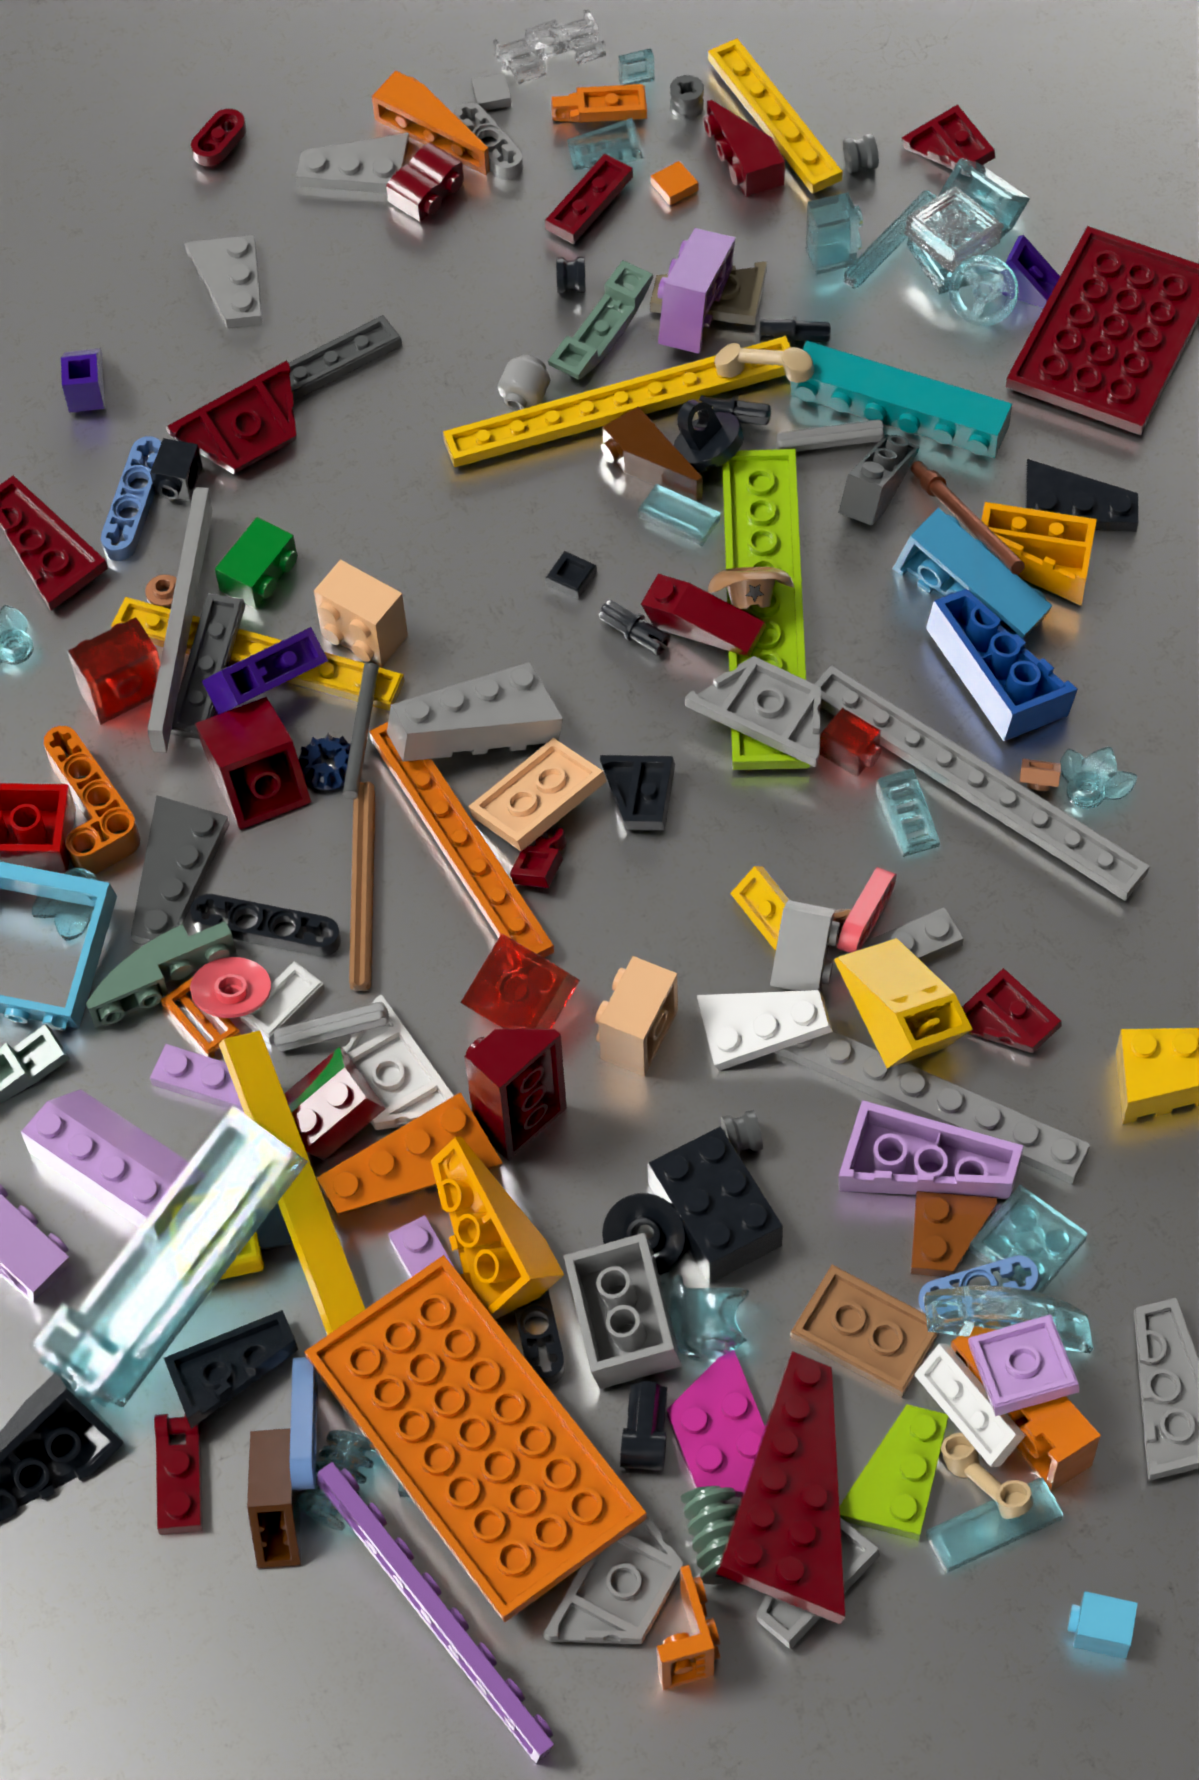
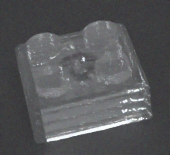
M954 186L908 215L904 234L935 259L944 269L954 273L1000 243L1004 225L961 189Z

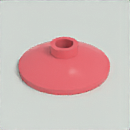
M225 957L205 964L195 973L190 985L191 997L196 1006L207 1014L221 1018H236L253 1013L264 1005L271 992V981L267 971L258 963L241 957Z

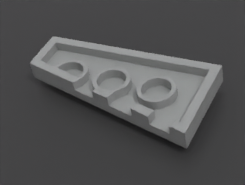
M1177 1298L1136 1307L1134 1322L1148 1481L1199 1468V1358Z

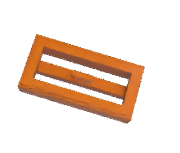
M190 978L163 997L161 1003L205 1056L213 1058L216 1056L215 1052L220 1049L219 1044L223 1039L238 1036L241 1033L229 1018L213 1016L225 1030L224 1033L219 1034L186 995L190 991L192 978ZM176 1000L184 1006L212 1039L210 1043L174 1003Z

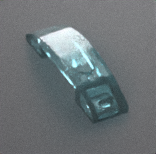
M986 1285L939 1289L926 1292L924 1296L927 1330L929 1332L969 1337L974 1326L998 1330L1051 1314L1065 1350L1089 1354L1093 1350L1088 1315L1079 1308L1056 1297L1026 1289Z

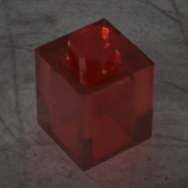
M842 707L820 734L819 755L858 777L866 766L871 768L881 755L882 748L879 747L881 730Z

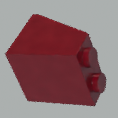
M267 696L195 723L205 756L239 830L311 803L293 740Z

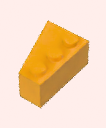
M985 502L981 521L1024 562L1025 568L1018 576L1025 581L1082 606L1097 519Z

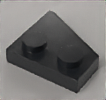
M600 755L602 768L626 829L665 830L675 771L673 756Z

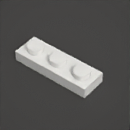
M938 1344L914 1374L989 1466L1000 1467L1026 1436L1007 1413L995 1416L984 1386L949 1345Z

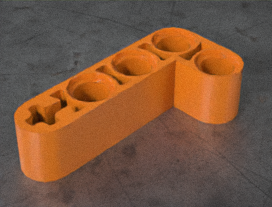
M57 726L50 729L44 736L43 744L51 768L62 784H69L74 802L88 820L68 834L66 847L74 870L84 876H92L133 854L140 845V835L133 813L78 734L68 726ZM64 751L70 755L68 758H66ZM100 803H106L105 805L97 806ZM126 830L123 833L115 834L117 831ZM92 849L89 852L81 853L83 850Z

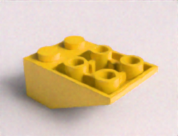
M897 938L834 959L886 1068L947 1048L973 1030L956 994Z

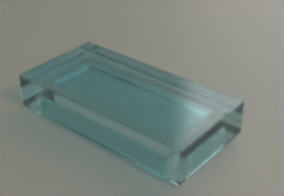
M656 484L639 507L638 517L697 545L703 546L719 523L720 512Z

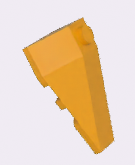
M460 1136L451 1140L431 1160L443 1210L449 1212L454 1235L449 1237L452 1250H458L463 1270V1274H460V1276L492 1317L497 1319L541 1297L564 1276V1273L546 1239L464 1139Z

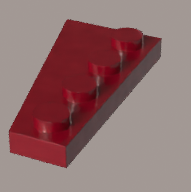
M14 475L0 484V527L50 611L54 610L108 569L106 559Z

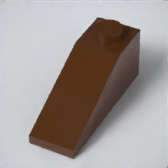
M638 406L602 427V452L610 463L615 462L624 473L696 503L703 499V477Z

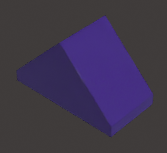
M1024 235L1018 236L1005 261L1002 295L1044 308L1060 275Z

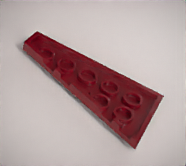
M792 1351L787 1360L716 1574L841 1624L845 1618L832 1367Z

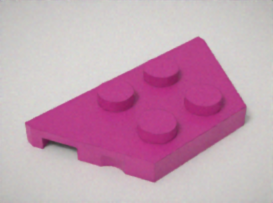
M731 1347L726 1349L667 1409V1418L694 1488L703 1486L733 1488L736 1492L734 1497H742L765 1425L734 1348Z

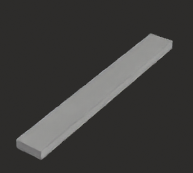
M196 487L193 491L147 729L153 752L167 753L212 517L209 488Z

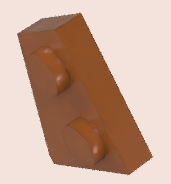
M917 1191L910 1274L936 1277L955 1274L962 1264L965 1254L968 1250H971L978 1239L979 1233L988 1218L994 1214L997 1198Z

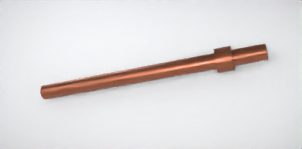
M916 461L912 464L911 472L920 480L921 487L930 496L937 497L1013 574H1020L1024 570V562L946 486V480L937 471L930 470L922 461Z

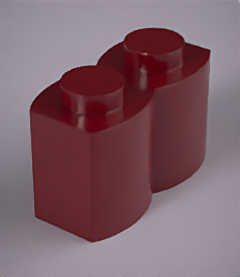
M431 142L425 144L415 153L410 162L401 167L387 183L388 202L418 221L426 219L429 215H434L439 210L442 199L448 197L451 193H456L461 188L464 182L462 161Z

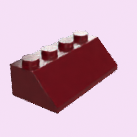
M494 1029L485 1038L480 1037L476 1039L467 1049L464 1058L472 1112L492 1146L509 1161L567 1109L561 1034L556 1029Z

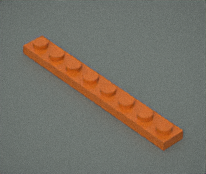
M388 722L370 730L371 742L518 969L522 970L553 954V943L433 760L402 761L387 734Z

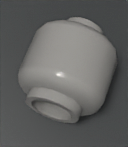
M522 355L508 362L497 386L506 406L517 411L541 403L550 384L549 373L546 370V365L534 356Z

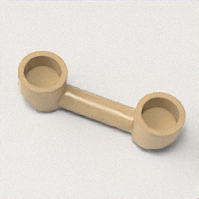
M731 343L723 347L717 353L714 360L717 373L727 378L739 375L743 371L745 363L784 366L787 379L794 383L805 382L814 374L813 361L810 355L796 347H790L784 351L741 348L739 344Z
M954 1433L944 1439L941 1451L948 1470L960 1478L971 1479L995 1500L1001 1517L1006 1519L1016 1518L1031 1509L1033 1498L1031 1489L1025 1482L1019 1480H1011L1003 1484L980 1465L977 1450L963 1433Z

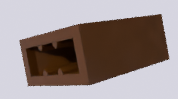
M290 1428L250 1431L247 1511L257 1568L301 1565L299 1490L293 1491L291 1486Z

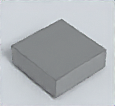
M505 73L471 79L476 104L480 105L485 111L512 106Z

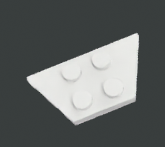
M382 994L376 997L373 1003L383 1002L389 1013L388 1024L351 1034L350 1042L342 1047L386 1108L370 1122L375 1130L402 1127L454 1096Z

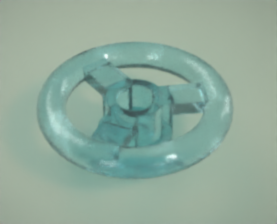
M975 255L962 261L954 270L949 282V297L953 308L961 318L976 325L990 326L1003 321L1013 311L1018 299V283L1012 269L1001 259L991 255ZM980 265L990 266L999 271L1005 280H1001L997 274L992 272H986L978 276L972 268ZM962 277L973 287L972 292L975 300L972 311L963 304L960 297L959 286ZM981 284H986L989 287V295L981 291ZM1008 291L1006 302L1000 310L990 315H982L986 303L994 301L1002 292Z

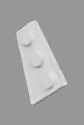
M819 990L697 995L713 1062L719 1071L833 1032L825 1001Z

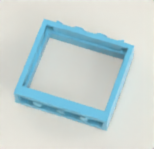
M0 862V889L94 907L65 1008L0 995V1013L4 1014V1017L11 1021L27 1023L28 1019L42 1021L43 1025L46 1024L54 1030L64 1031L66 1026L79 1029L117 895L109 882Z

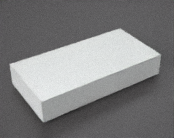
M294 961L271 983V992L264 1005L253 1013L241 1016V1022L254 1032L260 1030L263 1039L271 1044L274 1041V1031L277 1028L290 1025L325 990L324 983Z

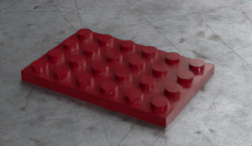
M1087 226L1006 378L1005 387L1141 435L1199 320V263Z

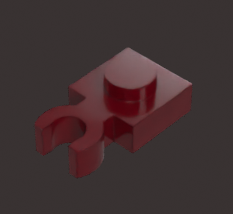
M559 828L552 838L548 837L547 831L535 840V846H527L520 852L510 871L513 884L550 887L563 861L560 851L567 844L562 828Z

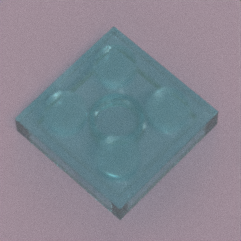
M1019 1185L971 1241L969 1251L986 1264L1018 1255L1031 1259L1040 1272L1039 1286L1030 1294L1036 1300L1086 1241L1088 1233L1022 1185ZM1021 1265L1014 1267L1015 1274L1007 1279L1016 1281L1019 1287L1025 1286L1026 1277L1032 1275L1031 1271H1024Z

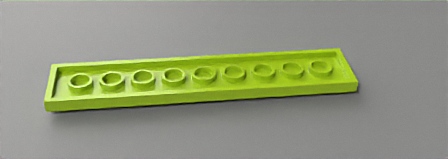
M738 450L734 457L722 465L726 569L742 567L779 568L791 577L794 588L775 580L770 607L761 608L756 605H750L748 609H741L764 621L767 627L750 657L728 651L729 672L734 671L739 664L755 656L806 680L796 450ZM726 587L727 603H729V604L732 605L731 600H730V596H729V593H728V590H727V587ZM731 728L732 770L810 768L809 764Z

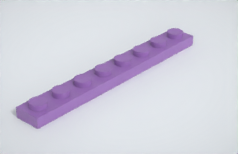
M333 1462L318 1472L317 1485L535 1763L539 1762L550 1753L554 1746L550 1740L553 1732L549 1725L539 1714L531 1716L522 1704L525 1697L516 1683L510 1678L505 1681L494 1668L497 1661L490 1650L482 1642L476 1645L466 1633L469 1625L461 1613L454 1607L450 1610L447 1609L438 1597L442 1592L435 1580L427 1572L421 1575L411 1563L414 1556L406 1543L399 1537L393 1540L384 1528L387 1522L380 1510L373 1503L366 1505L356 1493L360 1488L350 1472L345 1468L339 1471Z

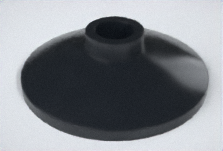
M651 1193L628 1195L614 1204L607 1213L602 1229L603 1243L606 1244L641 1234L640 1227L642 1225H649L653 1229L654 1235L648 1241L653 1249L660 1274L669 1269L680 1257L685 1244L684 1226L675 1208L666 1199Z

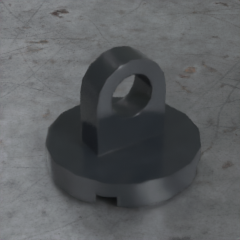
M695 399L688 400L679 410L677 424L680 434L676 438L674 446L697 472L708 471L706 466L714 463L716 467L721 466L736 455L744 441L743 428L737 417L726 412L715 413L708 403ZM698 411L699 418L693 421V417Z

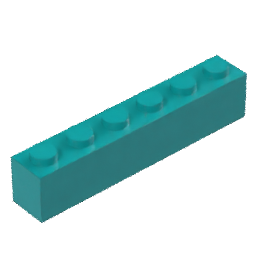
M806 341L802 350L810 355L813 361L814 374L805 382H791L790 395L806 402H814L833 408L838 412H846L863 417L869 421L881 420L883 424L901 429L906 433H914L936 440L941 444H950L963 448L977 455L996 458L1010 426L1012 403Z

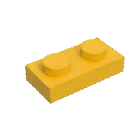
M754 866L730 894L776 951L783 908L789 899L763 866Z

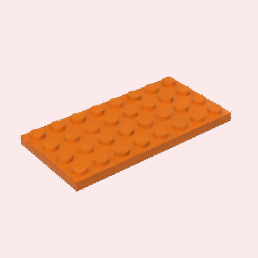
M444 1255L304 1351L306 1358L314 1366V1369L504 1623L647 1519L646 1511Z

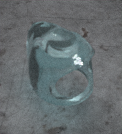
M681 1275L674 1276L671 1289L670 1320L678 1351L691 1360L706 1361L716 1359L738 1349L747 1341V1337L740 1330L736 1322V1313L740 1304L749 1296V1290L745 1288H688L683 1284Z

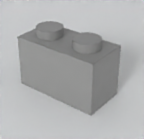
M787 901L783 908L770 986L794 991H820L822 984L829 985L833 961L827 960L829 945L836 946L840 929V922L833 921L835 909Z

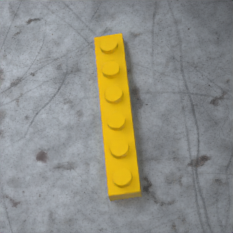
M738 38L708 50V61L764 133L772 137L782 156L812 194L842 181L843 171Z

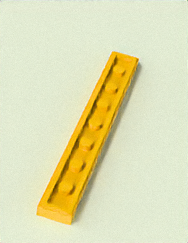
M125 597L111 624L112 632L163 647L171 609ZM194 615L186 654L190 655L200 617ZM239 628L228 666L283 640ZM324 652L328 659L327 662L287 681L291 684L358 702L363 667L366 663ZM379 667L373 707L390 711L391 704L396 702L405 682L404 674Z
M261 1031L223 1039L219 1044L324 1328L327 1335H329L365 1310L363 1301Z

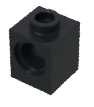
M163 438L150 471L155 495H161L167 499L177 498L190 501L203 467L198 444Z

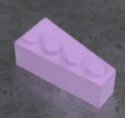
M862 1100L838 1175L839 1191L916 1195L917 1191L1011 1199L1022 1161L1023 1145Z
M0 1185V1275L29 1300L34 1302L69 1267V1256L66 1254L69 1250L56 1235L50 1233L46 1236L36 1227L38 1220L28 1209L22 1205L18 1208L14 1207L6 1199L8 1196L7 1191Z

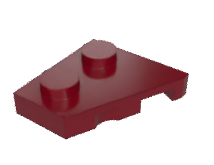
M958 104L901 137L902 145L906 150L965 175L996 158L995 149Z
M1004 968L962 1006L973 1029L967 1034L1030 1053H1034L1062 1026L1061 1020Z

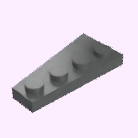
M156 796L131 930L133 942L145 945L161 934L183 924L230 825L228 816Z

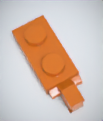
M645 85L576 87V92L570 93L568 96H552L553 121H571L575 123L647 119Z

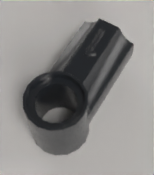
M648 1381L631 1384L627 1428H623L620 1467L664 1471L667 1431H664L667 1387L661 1386L657 1382Z

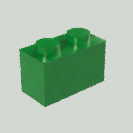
M256 517L215 568L219 591L233 598L244 599L245 604L256 609L264 598L267 599L273 594L276 584L283 574L291 571L296 564L298 554L294 535Z

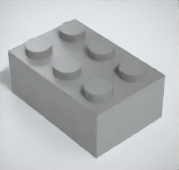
M645 1233L563 1255L590 1371L600 1389L682 1366L654 1252Z

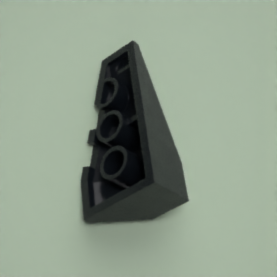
M58 1371L22 1404L0 1431V1521L14 1515L19 1507L39 1497L45 1499L56 1493L54 1489L77 1477L81 1480L93 1474L124 1444L120 1436L91 1403Z

